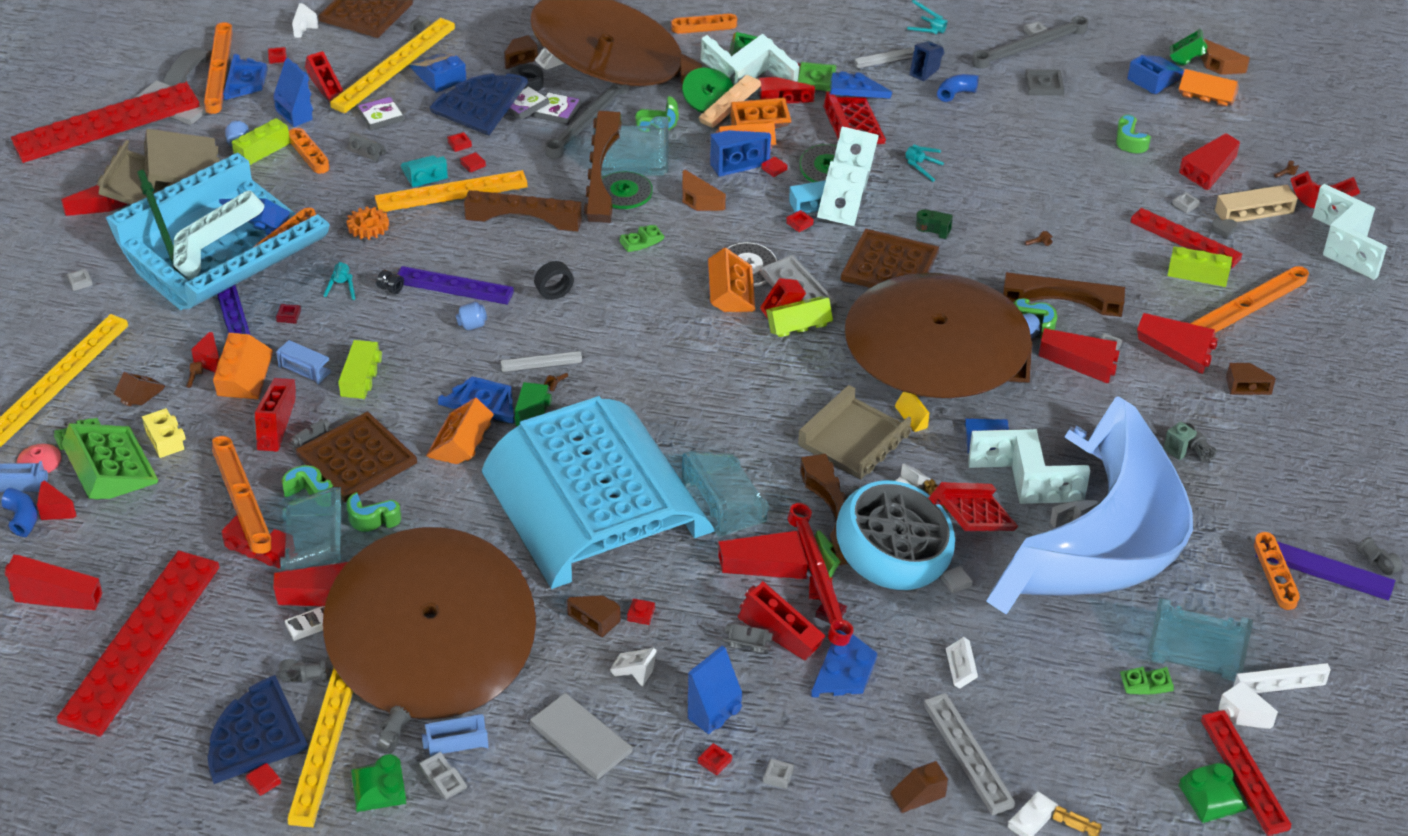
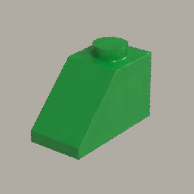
M523 382L515 408L516 426H519L521 421L545 414L547 406H551L552 394H549L548 385Z

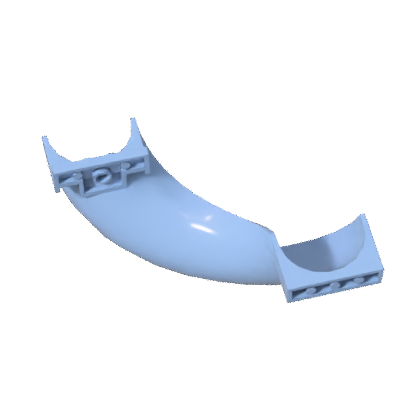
M1118 396L1114 399L1089 438L1087 437V432L1079 426H1076L1075 429L1070 427L1067 431L1065 438L1103 461L1108 478V495L1099 505L1076 520L1055 529L1027 537L991 590L986 601L1003 613H1008L1020 594L1069 596L1099 594L1126 589L1154 578L1176 560L1186 546L1193 531V513L1187 492L1176 469L1139 411Z

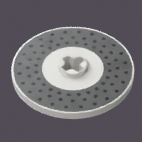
M749 242L734 244L727 248L752 265L754 287L768 283L760 274V268L777 261L775 255L768 248Z

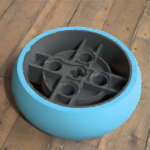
M877 481L860 487L843 503L836 524L837 541L844 558L850 566L867 580L889 589L912 590L932 583L950 565L955 549V533L951 520L943 507L933 504L929 500L930 495L921 489L898 481ZM872 511L868 516L858 515L863 512ZM924 553L934 554L933 557L918 560Z

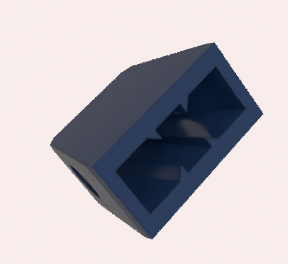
M931 41L916 44L909 75L921 81H926L939 70L941 59L944 55V48Z

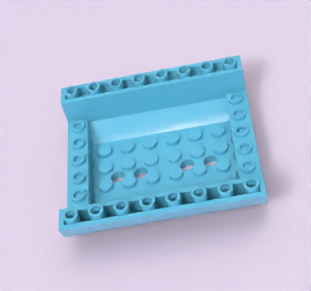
M239 153L233 154L154 193L173 245L174 237L180 230L222 206L219 203V199H234L248 190L252 191L259 199H268L290 211L288 220L296 214L252 180L249 161ZM147 198L106 217L118 245L136 270V273L179 310L190 309L321 240L328 233L330 225L329 222L317 214L255 246L268 235L265 234L264 230L255 229L252 224L245 222L201 249V270L196 277L188 280L183 274H179L173 268Z
M598 396L521 421L519 426L506 434L491 450L482 469L484 477L551 589L572 582L571 563L685 524L694 539L714 532L711 523L636 413L628 405L620 401L601 399ZM583 452H587V453H590V454H589V455H584V454H582V453H583ZM605 480L609 483H601L600 481ZM611 495H616V496H618V497H617V498H611V497H609V496H611Z

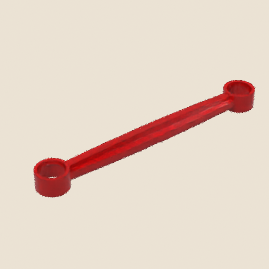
M795 503L790 508L787 520L798 529L814 583L831 624L827 637L831 643L837 646H845L850 642L854 631L853 626L842 618L826 565L809 524L812 510L803 503ZM835 630L842 631L846 635H841L837 633Z

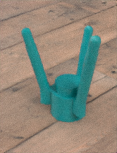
M912 0V3L935 18L931 19L921 16V19L931 23L930 27L932 29L907 27V30L930 32L936 35L938 32L944 33L948 21L921 3Z
M915 144L910 146L905 156L908 160L907 163L914 166L934 182L935 179L917 163H921L925 159L939 165H944V162L926 156L923 152L941 153V150L921 147Z
M338 262L334 266L333 274L323 294L324 297H327L334 281L338 283L348 281L351 298L355 300L352 282L353 275L349 273L350 268L347 264Z

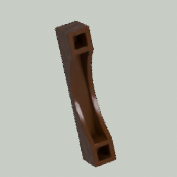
M598 111L597 118L594 117L593 129H596L595 135L592 134L591 140L594 152L590 151L592 169H588L590 186L586 187V197L589 198L588 203L584 205V215H587L588 222L611 223L612 197L606 191L602 182L601 170L608 150L620 138L621 112Z
M468 190L464 201L465 219L471 221L485 222L490 218L503 214H525L540 218L559 230L575 232L579 231L582 221L581 202Z
M1006 272L1003 295L1011 302L1021 298L1028 299L1029 302L1043 299L1073 301L1085 305L1101 315L1122 317L1125 287Z
M826 453L801 457L800 474L805 488L811 490L825 501L831 509L837 524L839 511L846 501L845 493L840 491V481L834 475L832 461L829 462ZM835 524L830 534V542L833 545L831 551L841 561L838 566L846 565L849 563L840 550Z

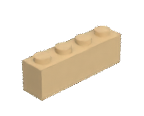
M1288 185L1218 195L1215 211L1221 220L1232 219L1236 222L1294 213L1297 197Z

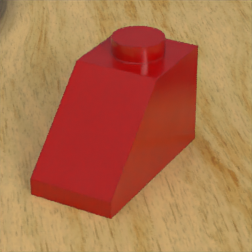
M779 278L760 309L768 319L766 309L802 301L806 292L798 280Z

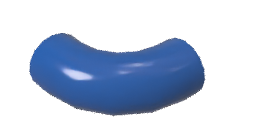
M971 74L951 76L945 79L939 86L937 97L941 101L949 102L959 92L976 93L979 76Z
M10 487L5 490L1 501L4 509L15 513L13 519L9 522V528L14 534L20 537H27L37 521V506L29 495Z

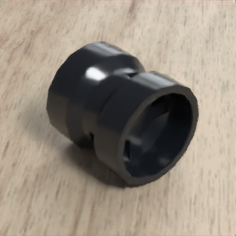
M384 269L379 273L376 285L378 288L388 289L390 293L396 295L403 288L404 278L398 274L393 275L391 271Z

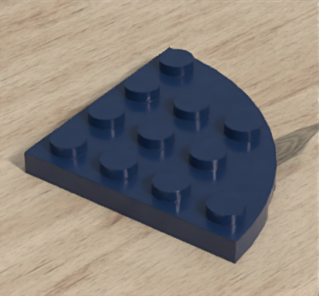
M491 73L476 76L456 84V88L447 94L443 93L433 102L429 109L434 114L489 136L528 84V80L526 77L509 73L506 75Z
M275 675L248 688L249 692L238 700L234 699L218 718L210 736L208 765L213 784L257 769L266 763L270 764L308 750L304 735Z

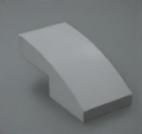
M1080 500L1053 507L1050 524L1054 528L1060 527L1085 515L1099 505L1096 500Z
M441 752L419 763V768L424 776L445 800L467 789V785L455 767L451 768Z

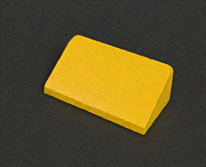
M903 392L895 404L897 411L904 420L908 416L911 417L910 427L912 431L917 432L928 428L929 411L916 395Z

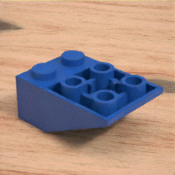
M1141 55L1130 62L1127 79L1148 90L1150 93L1157 94L1183 77L1184 69L1162 57Z
M286 58L273 95L275 110L293 127L313 120V107L310 102L311 92L308 87L309 77L296 63Z

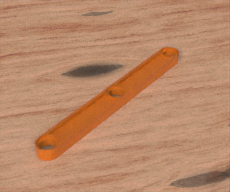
M227 22L217 24L215 29L204 99L205 111L209 114H216L222 110L223 92L233 35L232 25Z
M1295 266L1190 324L1215 329L1216 333L1304 285L1307 282L1309 272L1304 267Z
M226 436L215 437L212 440V452L249 547L255 553H267L271 549V536L233 442Z

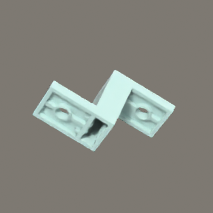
M763 34L732 57L708 35L701 40V61L709 68L724 73L732 81L733 85L737 84L746 75L757 78L766 70L775 77L798 82L799 66L797 62L791 60L782 49H779L770 38Z
M846 127L841 128L834 161L830 162L817 215L818 218L855 226L879 135ZM854 144L861 146V152L858 155H854L850 151L851 146ZM840 197L846 201V205L842 209L835 206V200Z
M1323 184L1320 187L1313 213V218L1330 225L1323 255L1375 280L1379 275L1387 248L1386 245L1367 237L1375 207ZM1332 205L1336 206L1338 212L1333 210ZM1360 251L1365 253L1366 258L1361 256Z
M1037 429L972 431L968 457L969 468L1012 467L1020 504L1063 503L1085 500L1090 476L1089 465L1045 466Z

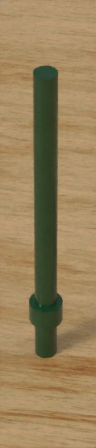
M139 170L137 175L141 182L140 188L142 193L146 195L173 268L179 274H182L174 267V245L153 194L154 188L152 183L148 181L145 170Z

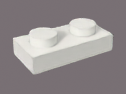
M962 637L946 648L953 683L960 689L978 677L970 641Z
M1037 792L1009 821L1008 828L1019 836H1034L1053 816L1058 804Z

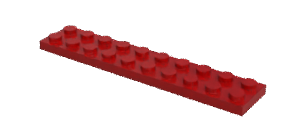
M187 82L178 83L177 85L149 94H143L142 96L127 99L114 105H108L79 116H73L63 121H57L47 126L11 136V140L22 163L198 108L200 104Z
M179 550L176 552L56 717L58 724L95 736H102L218 571L219 563L217 561Z

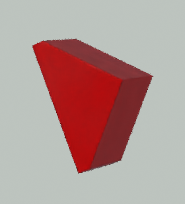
M208 332L191 349L193 362H202L201 366L204 369L216 373L220 359L213 332Z
M45 480L41 482L37 502L41 520L75 518L77 515L73 501Z

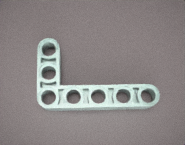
M248 190L180 230L174 237V267L188 280L196 277L201 270V249L259 215L264 209V204L252 191Z

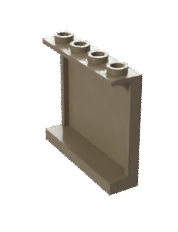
M146 129L144 139L145 173L153 188L155 181L177 183L219 162V157H217L218 146H215V138Z
M126 140L123 146H119L117 155H113L110 165L106 166L104 175H100L97 186H100V195L127 204H133L146 198V195L142 193L140 188L141 182L137 175L139 170H145L144 155L128 150L129 140ZM155 181L153 194L175 183Z
M848 385L799 430L798 446L815 455L826 453L829 462L832 461L833 465L861 480L867 473L870 474L874 466L882 462L891 450H895L900 441L910 435L911 417L908 416L902 423L856 399V388Z

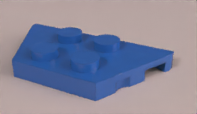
M234 54L223 92L224 100L262 91L268 70L267 64L250 58L243 60L240 59L238 54Z
M843 71L832 73L830 80L831 95L891 98V90L862 73L849 74Z
M472 376L463 384L454 387L452 393L444 397L441 395L438 398V405L457 409L476 397L494 414L492 419L511 424L514 423L512 390L509 385Z
M839 630L836 631L837 633H839V634H841V635H846V634H845L844 632H842V631H839ZM853 634L850 642L845 646H837L831 643L812 689L811 697L816 698L819 697V693L833 692V696L847 693L863 694L876 663L877 652Z

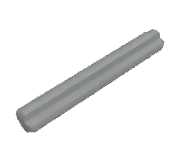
M914 47L856 58L855 66L859 69L913 58Z
M580 351L523 357L501 360L500 365L502 372L581 363L582 355Z

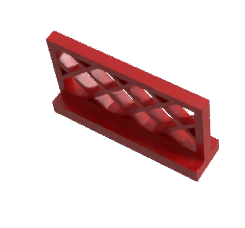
M830 92L826 93L823 108L838 140L841 128L846 127L859 131L862 129L867 133L879 135L877 144H885V136L866 98L836 97L831 95Z
M941 482L929 497L933 504L944 505L964 531H1015L1019 527L993 497L997 489L992 484Z

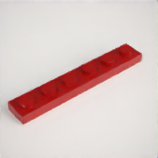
M1140 208L1131 217L1130 223L1187 249L1232 257L1230 269L1242 258V253L1233 248L1220 244L1149 210Z
M1225 710L1202 715L1201 722L1225 764L1232 769L1234 780L1266 835L1270 836L1290 831L1291 822Z

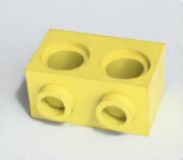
M167 408L142 416L145 432L159 458L184 450L183 441L186 440L182 428H177L176 417L174 415L171 416Z

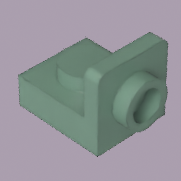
M1179 422L1167 431L1163 449L1178 460H1181L1186 455L1188 442L1196 436L1197 432L1183 422Z

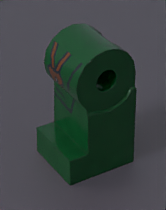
M925 209L917 212L916 229L918 231L939 234V238L947 239L952 230L953 215Z

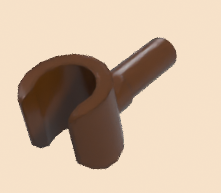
M1289 161L1286 169L1274 174V177L1278 178L1285 174L1295 175L1299 165L1294 166V161Z
M1043 231L1039 237L1025 241V245L1043 242L1046 246H1049L1053 243L1050 239L1053 236L1049 232Z
M202 362L190 363V377L186 385L187 388L192 387L196 374H203Z
M568 373L556 377L548 375L544 385H548L550 391H555L558 382L567 378Z

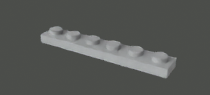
M944 693L924 700L926 711L991 815L1014 808V799L947 694Z

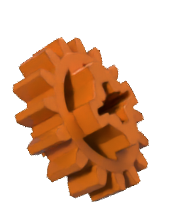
M367 206L365 210L358 208V212L352 211V215H348V220H346L349 234L353 233V237L359 235L360 239L367 238L370 240L372 236L378 238V234L384 235V231H388L389 218L387 213H383L382 209L377 211L376 207L371 209Z

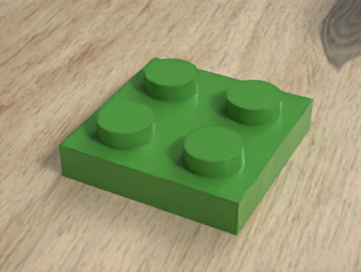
M801 62L798 82L813 85L815 90L830 91V80L832 73H836V65Z

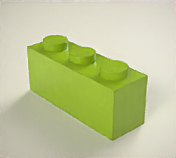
M277 118L270 120L266 124L233 140V153L242 155L249 161V165L290 144L288 125Z
M1173 246L1167 276L1226 287L1232 257Z
M825 296L766 309L770 332L778 335V337L788 336L791 331L795 330L797 332H805L811 326L816 328L825 327L827 322L833 321L829 297Z
M353 341L339 379L341 397L365 399L367 392L371 391L372 378L376 377L377 364L381 363L382 351H379L378 342Z

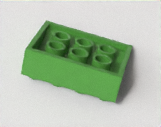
M69 423L62 446L88 498L111 499L158 482V478L130 426Z

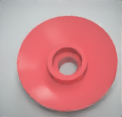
M35 444L24 449L19 454L17 463H39V461H42L44 470H47L49 473L59 466L62 457L60 450L51 444Z

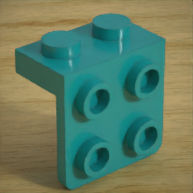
M432 155L401 164V169L412 188L448 179L447 161L444 156L437 158Z

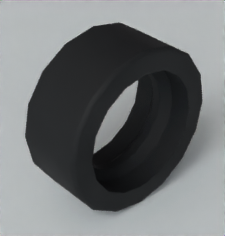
M520 64L510 71V74L533 78L528 80L525 88L529 86L537 92L543 88L544 74L539 66Z
M560 261L546 263L534 276L535 287L541 296L549 300L565 296L571 290L574 283L573 274L567 265ZM563 274L557 284L545 287L546 282L551 277Z

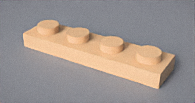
M749 75L744 76L699 116L700 123L714 128L731 113V102L746 100L761 86L760 80Z

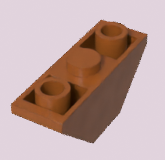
M1204 39L1208 48L1206 49L1207 52L1200 57L1206 69L1221 75L1245 74L1247 72L1250 57Z
M682 171V200L684 204L696 211L725 210V193L689 171Z

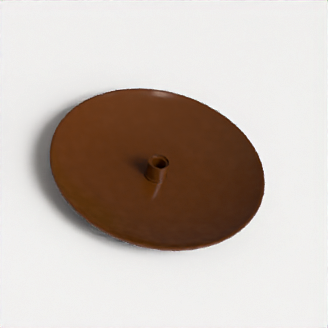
M541 0L532 10L530 16L531 28L539 42L565 64L592 77L623 85L648 86L672 79L681 69L680 54L682 52L673 36L646 14L614 0Z
M917 273L881 282L864 292L855 301L848 312L845 322V338L848 348L857 363L865 371L882 383L895 389L925 397L959 398L995 389L1009 381L1021 370L1028 358L1031 347L1029 326L1022 312L1013 302L997 290L981 282L951 274Z
M422 527L399 531L387 535L362 549L344 566L336 577L326 599L323 613V635L326 650L333 667L344 683L356 695L378 709L390 713V709L393 706H401V708H404L403 710H407L406 712L410 713V718L439 719L461 715L475 710L497 697L514 681L524 667L532 649L536 630V613L533 597L524 576L513 561L497 547L480 537L467 532L442 527ZM433 614L435 617L426 618L425 615Z

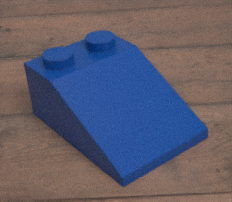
M439 53L409 64V68L435 93L466 80L465 63L457 55Z
M731 130L711 134L710 165L718 177L761 167L763 162L770 159L771 134L767 132Z
M219 199V203L224 205L232 199ZM260 199L264 204L263 211L247 222L252 224L253 228L264 230L265 234L269 235L288 221L290 211L268 199Z
M724 646L719 647L688 672V719L708 735L713 730L719 729L730 716L736 715L742 707V691Z

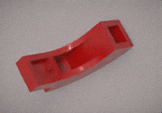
M1308 171L1290 178L1298 199L1306 206L1315 209L1321 185L1316 184L1312 180ZM1354 177L1330 186L1351 197L1360 194Z

